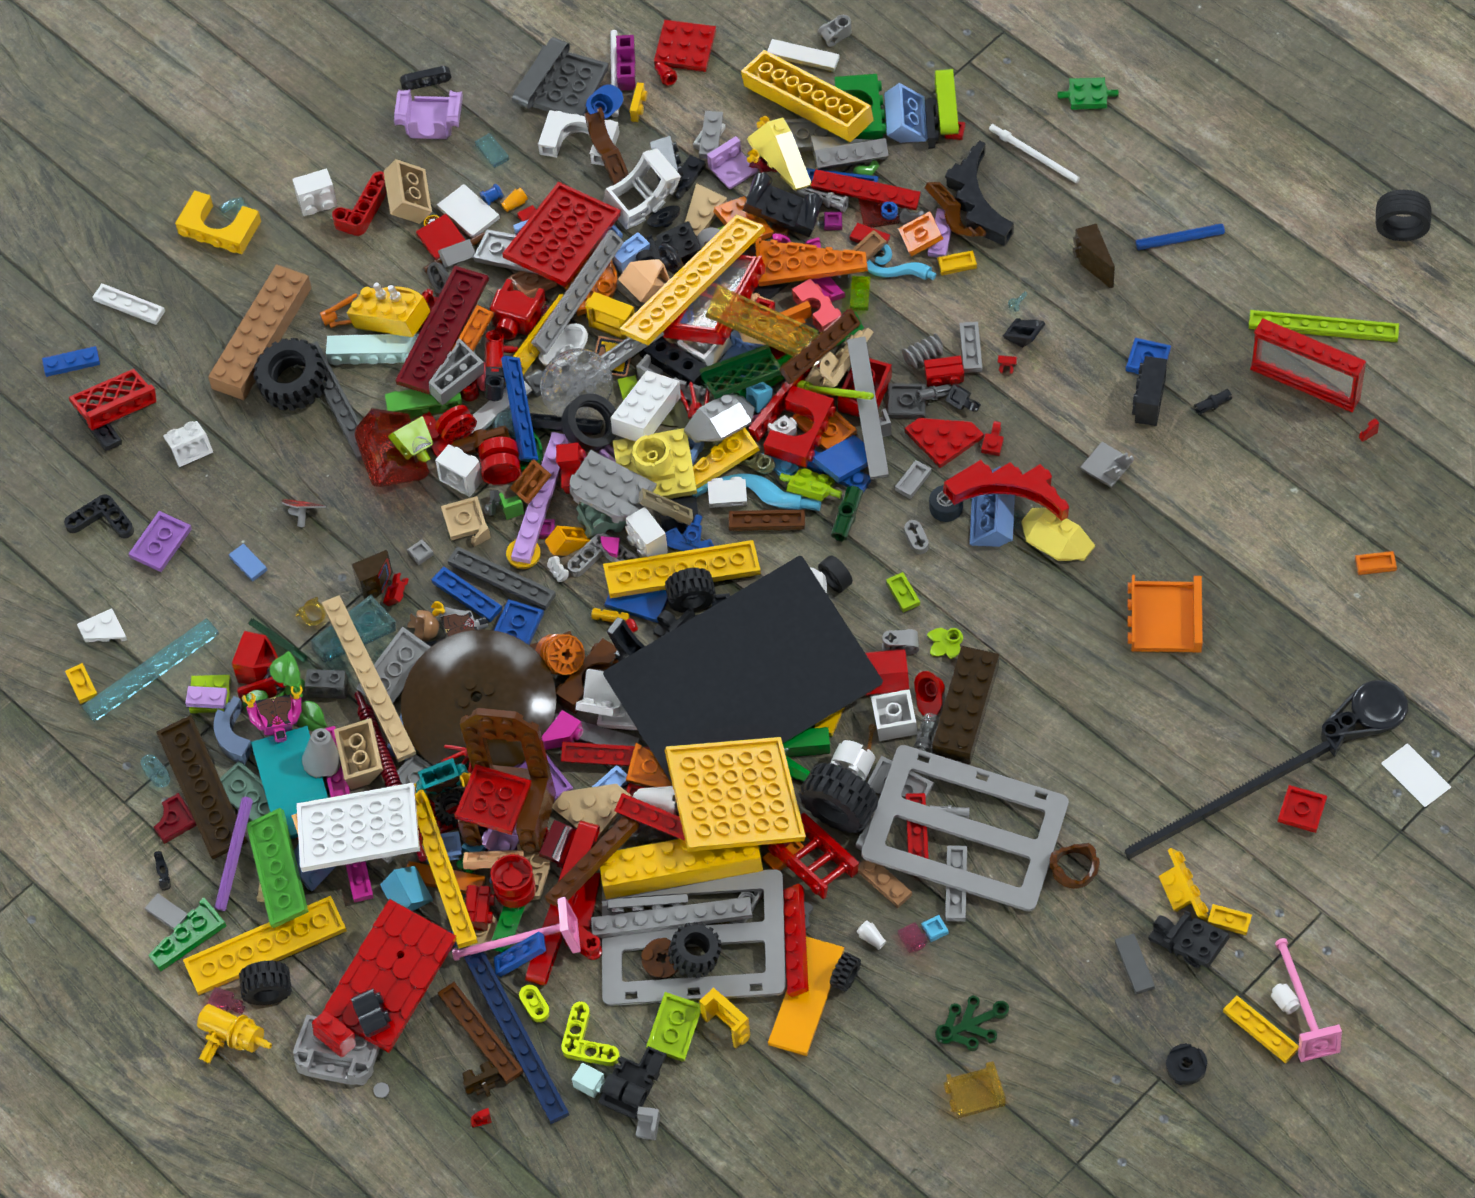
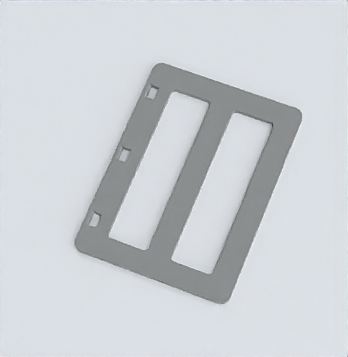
M901 745L896 749L878 801V807L875 810L861 851V856L869 862L1024 911H1033L1037 905L1049 867L1050 856L1054 851L1069 800L1060 793L913 747ZM918 755L928 758L929 762L926 763L917 760ZM915 771L1044 812L1045 816L1038 838L1031 839L902 798L901 795L909 772ZM976 775L988 777L987 782L977 779ZM1035 792L1046 795V800L1034 797ZM898 817L1028 858L1030 863L1022 887H1015L886 846L885 842L893 819Z
M776 869L763 870L612 898L626 899L681 894L703 895L763 891L764 920L762 922L706 925V928L709 929L711 927L714 929L713 933L719 935L718 940H721V945L765 943L766 970L764 973L624 982L622 981L623 952L644 950L649 942L657 938L672 940L678 928L602 938V999L604 1004L607 1006L661 1003L665 992L691 1001H699L713 987L726 999L783 994L786 990L782 873ZM603 886L602 916L622 914V912L612 913V910H607L606 902L612 899H606ZM689 944L685 947H696L697 945ZM762 985V991H751V986ZM700 989V995H688V990ZM637 993L638 999H626V994Z

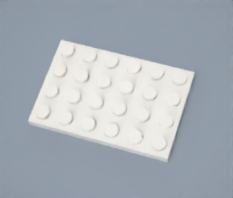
M413 783L297 803L300 868L302 872L420 851L415 786Z

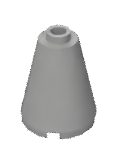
M323 728L312 732L302 757L304 770L315 778H321V776L330 777L341 766L338 748L330 732Z

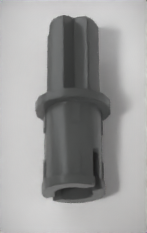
M930 386L927 389L916 390V400L921 402L930 399L937 400L939 397L948 396L951 386Z

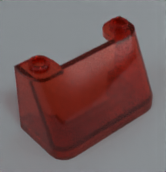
M372 408L355 429L356 442L370 481L375 487L423 480L430 473L426 462L418 461L415 463L413 457L407 460L388 437L396 430L411 423L408 413Z

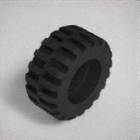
M287 338L281 339V342L277 343L276 341L272 343L270 348L267 347L263 350V355H259L257 359L259 363H256L254 367V379L264 399L274 408L278 407L284 411L287 408L290 411H294L299 407L303 409L305 405L314 403V399L316 397L319 398L322 395L321 391L325 390L327 386L328 370L316 347L304 339H300V341L298 338H291V340ZM295 365L305 366L303 374L297 380L290 383L277 382L279 375L288 367Z
M833 763L815 765L799 791L802 804L805 805V808L814 817L842 832L857 833L863 830L878 807L877 795H875V791L870 788L867 782H864L859 775H855L849 769L846 770L842 766H836Z

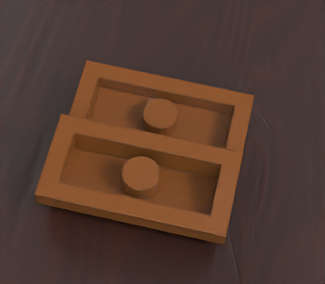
M533 459L510 489L529 504L552 474Z

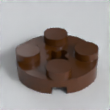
M668 938L654 939L642 951L643 967L653 977L667 979L679 971H675L673 968L674 964L669 962L668 951L671 940ZM659 954L667 955L665 963L657 962Z

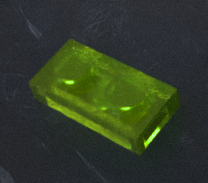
M852 276L850 308L852 310H869L870 276Z

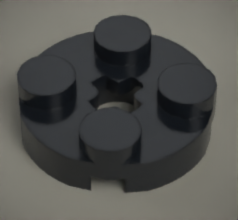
M1179 1044L1171 1049L1166 1059V1070L1176 1084H1194L1204 1078L1206 1074L1207 1057L1200 1048L1197 1049L1191 1044ZM1184 1060H1186L1188 1063H1192V1065H1190V1068H1185L1182 1066Z

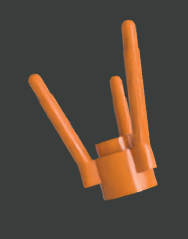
M355 293L333 307L320 312L324 325H330L333 328L339 325L352 324L351 320L335 322L338 319L335 311L351 303L357 297V294Z

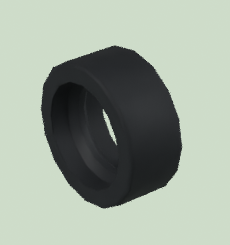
M831 555L818 564V570L825 575L827 584L838 593L843 592L852 584L853 580L850 572L838 558Z

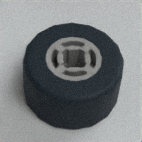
M944 485L938 486L933 489L929 497L930 513L939 521H954L959 518L963 511V501L954 505L944 494Z

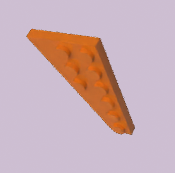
M758 238L755 241L756 257L762 256L763 263L766 266L765 273L759 280V286L868 271L866 252L847 249L839 251L833 250L832 247L824 249L817 248L816 245L794 242L779 243L777 240L772 239L764 241Z

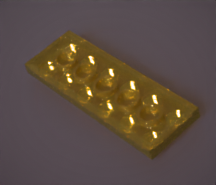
M717 285L705 315L707 318L791 356L799 352L819 332L812 327L720 285Z

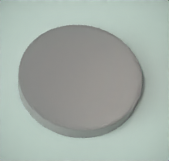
M382 1082L376 1084L373 1089L374 1095L378 1098L386 1097L389 1094V1086Z

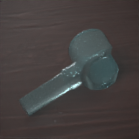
M1024 291L1019 298L1010 299L1008 307L1016 305L1014 311H1019V304L1028 293Z

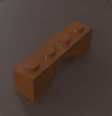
M602 638L599 643L594 644L589 655L585 656L583 664L578 671L569 674L565 683L560 684L556 689L558 704L574 714L579 711L576 710V702L583 700V685L587 669L605 671L619 662L614 654L617 649L612 643Z

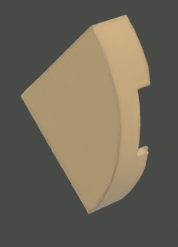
M486 523L478 528L479 532L475 536H472L471 543L474 547L491 538Z

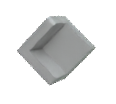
M648 354L636 366L639 380L647 370L664 375L663 370L651 364V357Z
M882 409V417L879 419L882 437L891 435V421L886 409Z
M638 1106L636 1137L656 1140L660 1121L659 1109Z

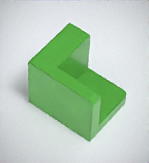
M499 493L501 507L506 520L524 514L523 503L518 495L505 499L503 493Z

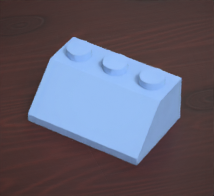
M901 83L886 91L884 96L887 136L899 143L928 140L925 97Z

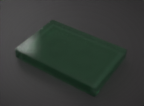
M251 618L248 622L261 635H266L270 641L285 651H290L294 657L303 663L307 660V655L296 646L254 618Z

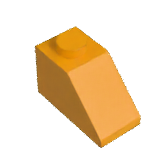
M556 526L545 540V543L553 555L567 556L583 548L591 539L586 537L585 530L581 527Z

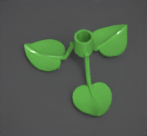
M290 651L272 662L270 666L271 676L276 682L283 683L286 686L285 690L275 697L283 696L284 694H291V697H294L291 693V686L296 693L300 691V685L303 690L305 689V681L300 678L298 665ZM253 690L250 692L255 695V701L268 699L267 693L263 690ZM250 693L246 695L247 702L252 698ZM305 701L301 704L302 711L296 723L299 727L308 726L309 731L327 727L323 712L316 703ZM243 702V703H242L243 708H244V710L247 712V708H246V707H247L248 705H247L245 702Z

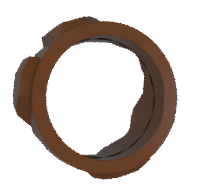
M1081 843L1053 851L1050 856L1049 865L1053 871L1055 881L1067 888L1077 889L1091 883L1098 874L1100 861L1096 857L1094 846L1090 843ZM1069 853L1084 855L1092 864L1088 875L1081 881L1069 878L1057 864L1061 857Z

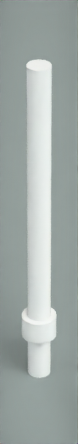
M612 30L610 32L611 85L618 88L617 31ZM619 109L612 114V117L619 116Z
M994 124L989 127V130L998 135L1002 141H1008L1074 183H1078L1080 180L1079 176L1013 137L1009 131L1002 130Z

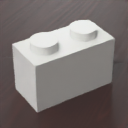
M732 477L730 480L714 478L712 481H709L708 495L710 508L747 505L746 480L742 479V477Z

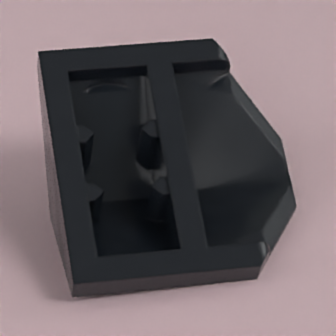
M1016 318L1003 337L1023 348L1033 342L1046 324L1042 320H1021Z

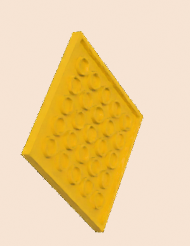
M781 737L669 746L665 748L688 852L805 840L806 836Z

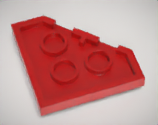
M918 418L905 427V433L939 468H942L984 438V434L972 422Z

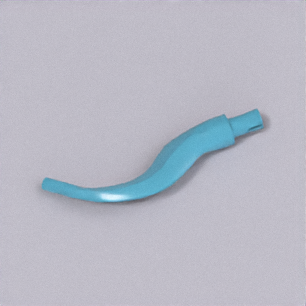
M734 474L721 477L723 480H730L732 477H742V479L746 480V487L754 491L763 502L780 509L820 511L821 501L804 498L802 495L784 492L770 480L756 474ZM708 483L699 487L697 494L691 496L698 497L708 492Z

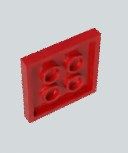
M664 20L654 58V65L658 62H663L671 68L706 72L716 34V26Z
M475 764L456 810L455 818L512 835L532 781Z

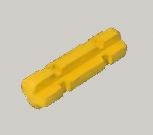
M593 608L591 617L595 620H600L601 618L602 621L614 622L617 617L626 621L629 619V614L624 612L618 614L617 611L605 609L601 611V609Z

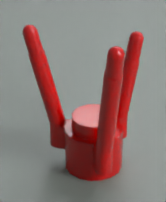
M692 382L689 383L692 398L691 407H689L680 389L681 400L687 411L688 419H691L698 408L703 406L700 402H696ZM707 388L704 405L709 402L710 392Z

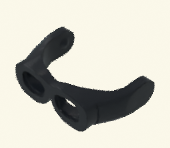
M156 851L154 852L156 870L161 877L159 886L162 890H169L171 882L168 876V867L162 852ZM163 867L165 868L164 874L160 872V869Z

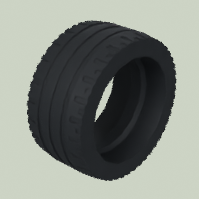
M1400 189L1387 192L1377 201L1376 228L1383 237L1391 240L1413 241L1425 236L1430 229L1431 203L1424 194L1414 190ZM1403 214V215H1411V216L1403 217V216H1396V215Z

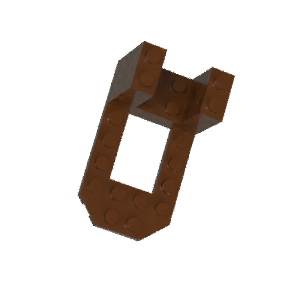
M477 708L473 710L471 715L463 716L460 721L472 771L475 764L532 781L531 788L516 824V832L521 850L540 852L556 795L540 727L533 721L528 723L523 720V715L515 711ZM486 738L490 740L521 741L528 769L493 765ZM458 819L463 842L469 846L483 845L482 836L488 828Z

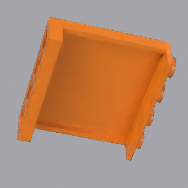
M1132 575V580L1128 582L1127 590L1128 594H1131V599H1128V610H1131V616L1128 615V627H1131V632H1128V644H1131V651L1202 653V576H1194L1193 582L1135 581V575Z

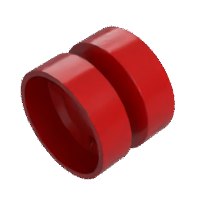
M493 437L479 445L481 475L486 483L505 485L518 479L521 475V468L515 440L508 437Z
M516 854L505 855L493 864L490 873L495 896L502 905L518 908L528 904L534 898L536 883L532 866L525 857Z

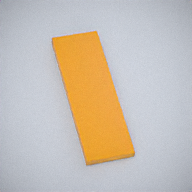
M806 937L809 991L793 998L786 991L768 1041L769 1046L804 1056L808 1055L832 987L830 985V977L839 958L844 953V947Z

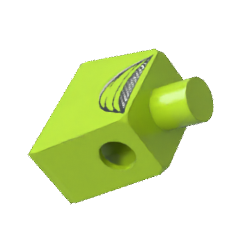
M423 416L388 436L407 460L415 455L421 464L431 459L426 449L433 445V441Z

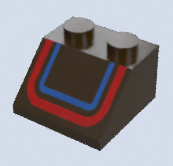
M387 550L352 564L356 584L365 601L375 599L383 594L393 573Z

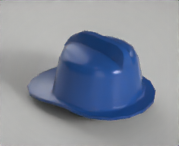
M603 85L586 100L587 111L591 115L596 113L597 109L601 107L606 119L620 108L623 103V94L614 85Z

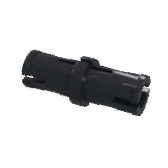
M1228 389L1215 395L1211 394L1207 399L1194 404L1195 411L1198 415H1201L1213 408L1215 410L1219 405L1232 400V394Z

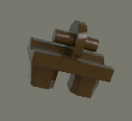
M489 1061L480 1065L482 1073L477 1076L474 1075L472 1069L462 1073L463 1085L467 1095L476 1092L477 1096L485 1093L487 1098L491 1096L489 1090L495 1088V1082L501 1079L497 1067H493Z

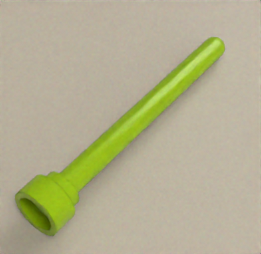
M801 380L797 385L799 388L818 394L867 400L874 398L872 392L813 386L809 381Z

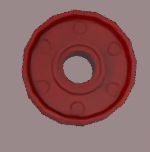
M458 405L450 408L439 417L435 424V429L446 444H452L453 441L468 437L474 431L477 420L470 414L466 406Z

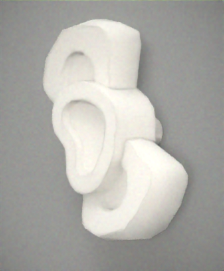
M558 556L549 558L547 567L550 569V572L553 573L558 582L565 581L568 578L569 571L560 564Z

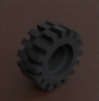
M450 789L446 790L447 794L442 792L440 793L441 798L439 796L436 798L435 812L437 819L440 820L442 825L444 823L446 826L452 824L453 828H456L458 819L455 818V813L449 814L445 808L450 803L459 804L463 791L459 790L457 793V790L453 789V792L450 793Z
M844 952L832 972L830 985L844 992L848 991L858 975L857 972L860 970L861 959Z

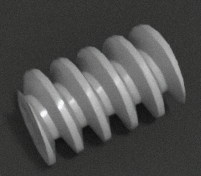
M934 333L933 337L928 336L927 340L922 339L920 343L916 342L914 346H908V349H902L905 361L915 369L918 368L917 362L922 366L924 365L923 359L930 360V356L937 359V352L940 356H943V345L936 333Z

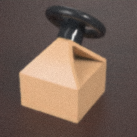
M667 243L659 246V259L630 262L618 279L640 302L646 303L670 280L667 273L668 270L675 275L683 267L679 254ZM674 264L678 265V270L674 269Z

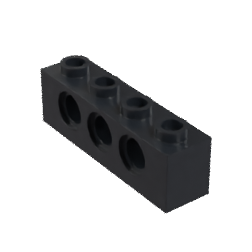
M663 336L639 351L640 357L644 358L646 354L650 355L651 364L660 368L672 378L676 377L679 380L685 381L687 386L690 382L698 386L703 385L699 369L707 367V365L702 361L696 360L689 352L681 350L675 343H670Z

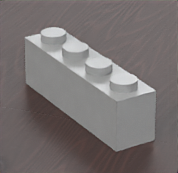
M810 135L816 169L819 170L868 163L873 160L880 161L887 159L889 156L886 138L877 140L854 139L849 142L838 137Z

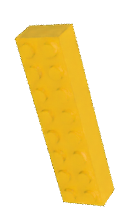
M765 50L741 71L744 87L849 142L853 141L874 121L871 105Z
M676 839L617 850L600 867L605 897L606 899L760 872L763 871L759 845L688 852L686 841Z

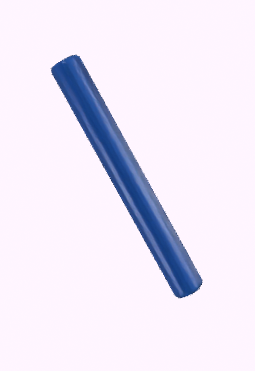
M1222 223L1138 239L1135 245L1137 250L1221 235L1225 233V228Z

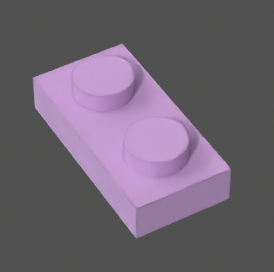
M188 686L186 707L225 709L227 689Z

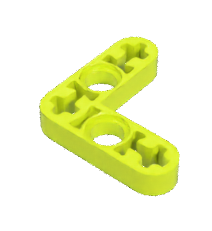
M585 1002L575 1003L571 1008L562 1041L563 1055L568 1059L614 1066L618 1063V1057L620 1058L618 1049L612 1045L584 1040L590 1010ZM580 1009H584V1012L581 1013V1021H579L577 1012L580 1011ZM579 1026L581 1032L579 1034H572L570 1032L571 1028ZM572 1039L574 1040V1049L568 1052L567 1048H570ZM588 1048H594L596 1054L594 1056H587L585 1051ZM610 1052H612L614 1056L611 1057V1059H608L607 1055H609Z

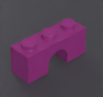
M617 35L618 88L620 91L635 90L636 61L634 35Z

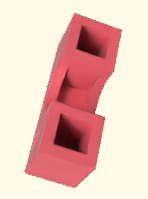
M811 279L792 289L793 300L797 305L808 301L811 308L818 309L812 315L813 325L819 332H822L842 315L838 308L835 309L830 298L824 296L820 286L817 283L814 284Z

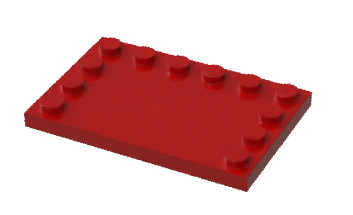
M558 182L505 249L503 258L566 287L620 217L621 210Z

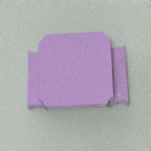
M410 89L406 91L398 90L394 113L395 126L405 125L406 134L410 138L447 139L451 136L452 126L459 128L463 99L462 92L450 90L449 97L414 96L412 101Z

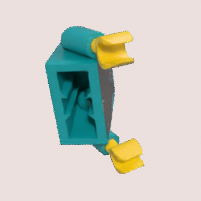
M453 758L418 771L420 779L416 783L415 800L418 805L424 801L427 802L429 799L426 796V792L433 795L440 794L448 789L459 786L460 780L462 786L465 787L471 773L468 772L464 764L455 765Z

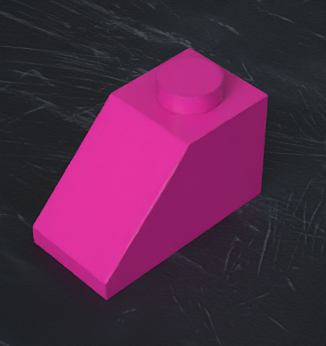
M562 710L542 736L545 750L562 747V742H574L580 739L583 734L582 723Z

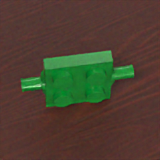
M1105 77L1069 78L1068 91H1057L1058 99L1068 98L1071 103V110L1107 108L1108 97H1119L1118 89L1108 90L1105 84Z

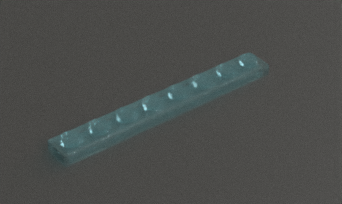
M207 618L82 705L83 710L94 722L219 635L218 630Z

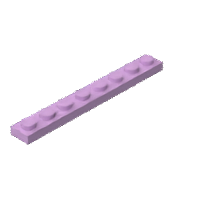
M554 432L551 434L541 466L550 472L552 476L527 506L511 555L512 561L528 564L531 562L561 471L556 463V445L570 443L565 434Z

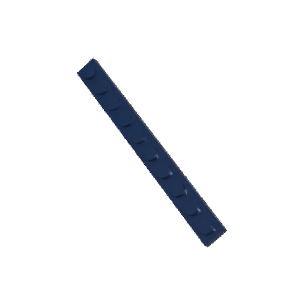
M484 951L464 956L467 966L520 1067L523 1069L550 1124L569 1116L564 1102Z

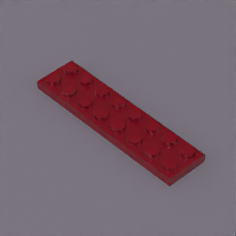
M454 266L395 380L397 385L430 395L429 382L440 365H443L447 359V355L452 351L489 281L488 275Z

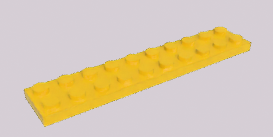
M736 215L619 328L621 334L645 345L652 343L765 232L764 225Z

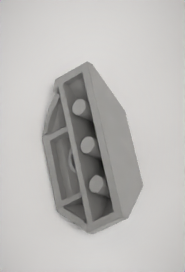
M734 393L723 395L721 398L714 399L698 408L684 428V433L695 443L723 440L752 423L755 407L743 396Z

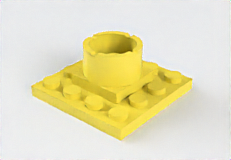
M684 428L654 433L648 436L645 435L636 442L627 438L613 441L616 463L657 483L653 493L667 499L697 494L688 435L684 433Z

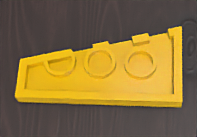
M746 428L725 438L718 446L715 445L706 457H702L693 466L696 489L760 451Z

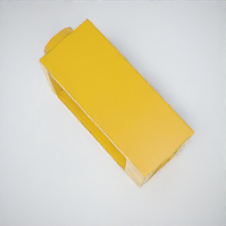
M594 292L585 304L589 327L623 340L627 339L628 337L622 335L619 328L635 314L634 306Z

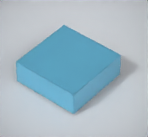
M939 915L921 923V927L930 942L949 934Z

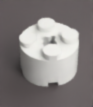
M845 740L842 744L839 743L830 763L836 766L840 765L846 770L849 769L865 781L875 761V756L869 749L867 752L861 749L863 745Z

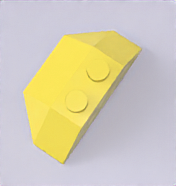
M1045 507L1032 508L1021 521L1026 542L1057 561H1084L1095 548V544L1079 525L1067 518L1061 521Z

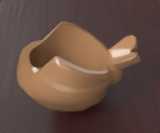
M418 610L416 613L417 617L411 613V621H409L407 627L415 628L414 635L423 642H429L435 638L439 631V622L436 617L428 610Z

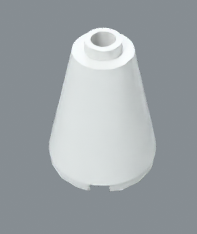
M673 786L640 788L633 795V798L680 817Z

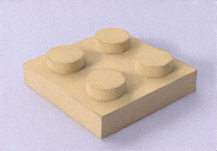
M477 496L441 506L451 541L477 534L479 532L478 528L486 523Z

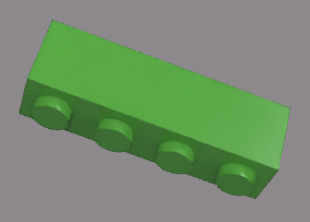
M413 389L399 392L393 391L385 394L390 422L418 418L428 412L432 415L441 414L450 408L462 405L460 392L444 405H441L431 394Z

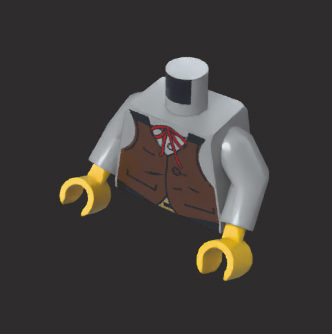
M435 601L431 608H434L433 616L441 614V624L446 637L464 631L482 630L489 627L485 616L474 620L469 610L464 611L444 607L439 601Z

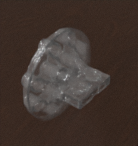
M584 348L570 349L558 354L546 366L540 381V393L544 404L559 418H562L565 408L578 396L592 393L608 400L613 388V376L607 362L596 352ZM581 407L577 410L576 417L588 418L595 415L598 411L591 407Z

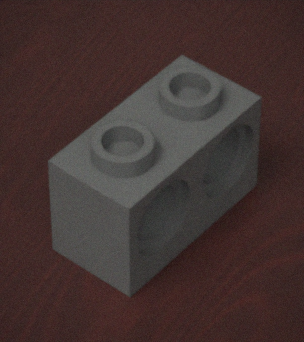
M307 669L305 689L308 698L346 699L348 689L346 671Z

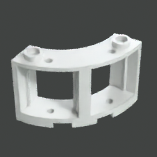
M657 148L642 153L638 164L628 176L619 183L606 188L603 202L621 210L618 220L625 229H629L645 221V216L652 211L656 213L666 203L664 199L669 193L673 194L681 176ZM651 167L661 178L654 192L642 180ZM632 187H635L644 197L645 201L628 211L618 197Z

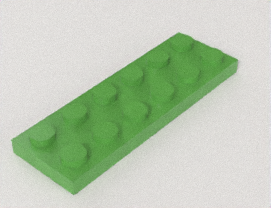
M278 808L247 823V830L270 926L273 928L309 912L283 809Z

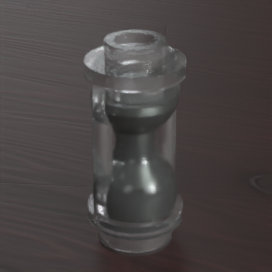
M928 713L922 718L913 748L932 753V744L940 720L937 715Z

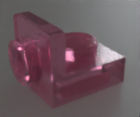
M916 922L897 930L898 936L909 953L919 951L927 945V936L925 933L922 934Z

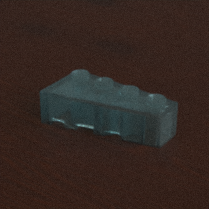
M372 595L348 612L364 645L396 631L395 620ZM332 625L311 640L312 650L324 663L345 654Z

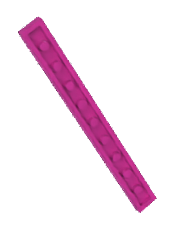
M335 726L324 728L330 732L337 746L336 737L334 733V729H336ZM341 765L334 775L326 776L331 797L350 794ZM366 861L346 864L354 903L374 898Z

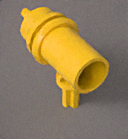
M207 1004L198 1016L197 1027L208 1032L205 1037L208 1042L199 1057L200 1060L210 1064L218 1047L223 1048L225 1041H227L228 1047L239 1051L247 1050L254 1052L259 1046L267 1049L272 1047V1043L263 1039L264 1029L257 1026L254 1020L246 1015L237 1017L218 1007Z

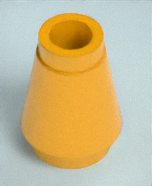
M521 188L514 189L501 203V206L508 212L526 204L525 201L528 200V197Z

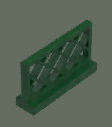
M768 344L699 369L703 386L709 390L714 399L782 375L779 370L781 365L771 353Z

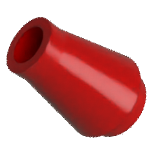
M663 62L656 63L654 68L662 83L668 86L673 85L677 81L676 71Z

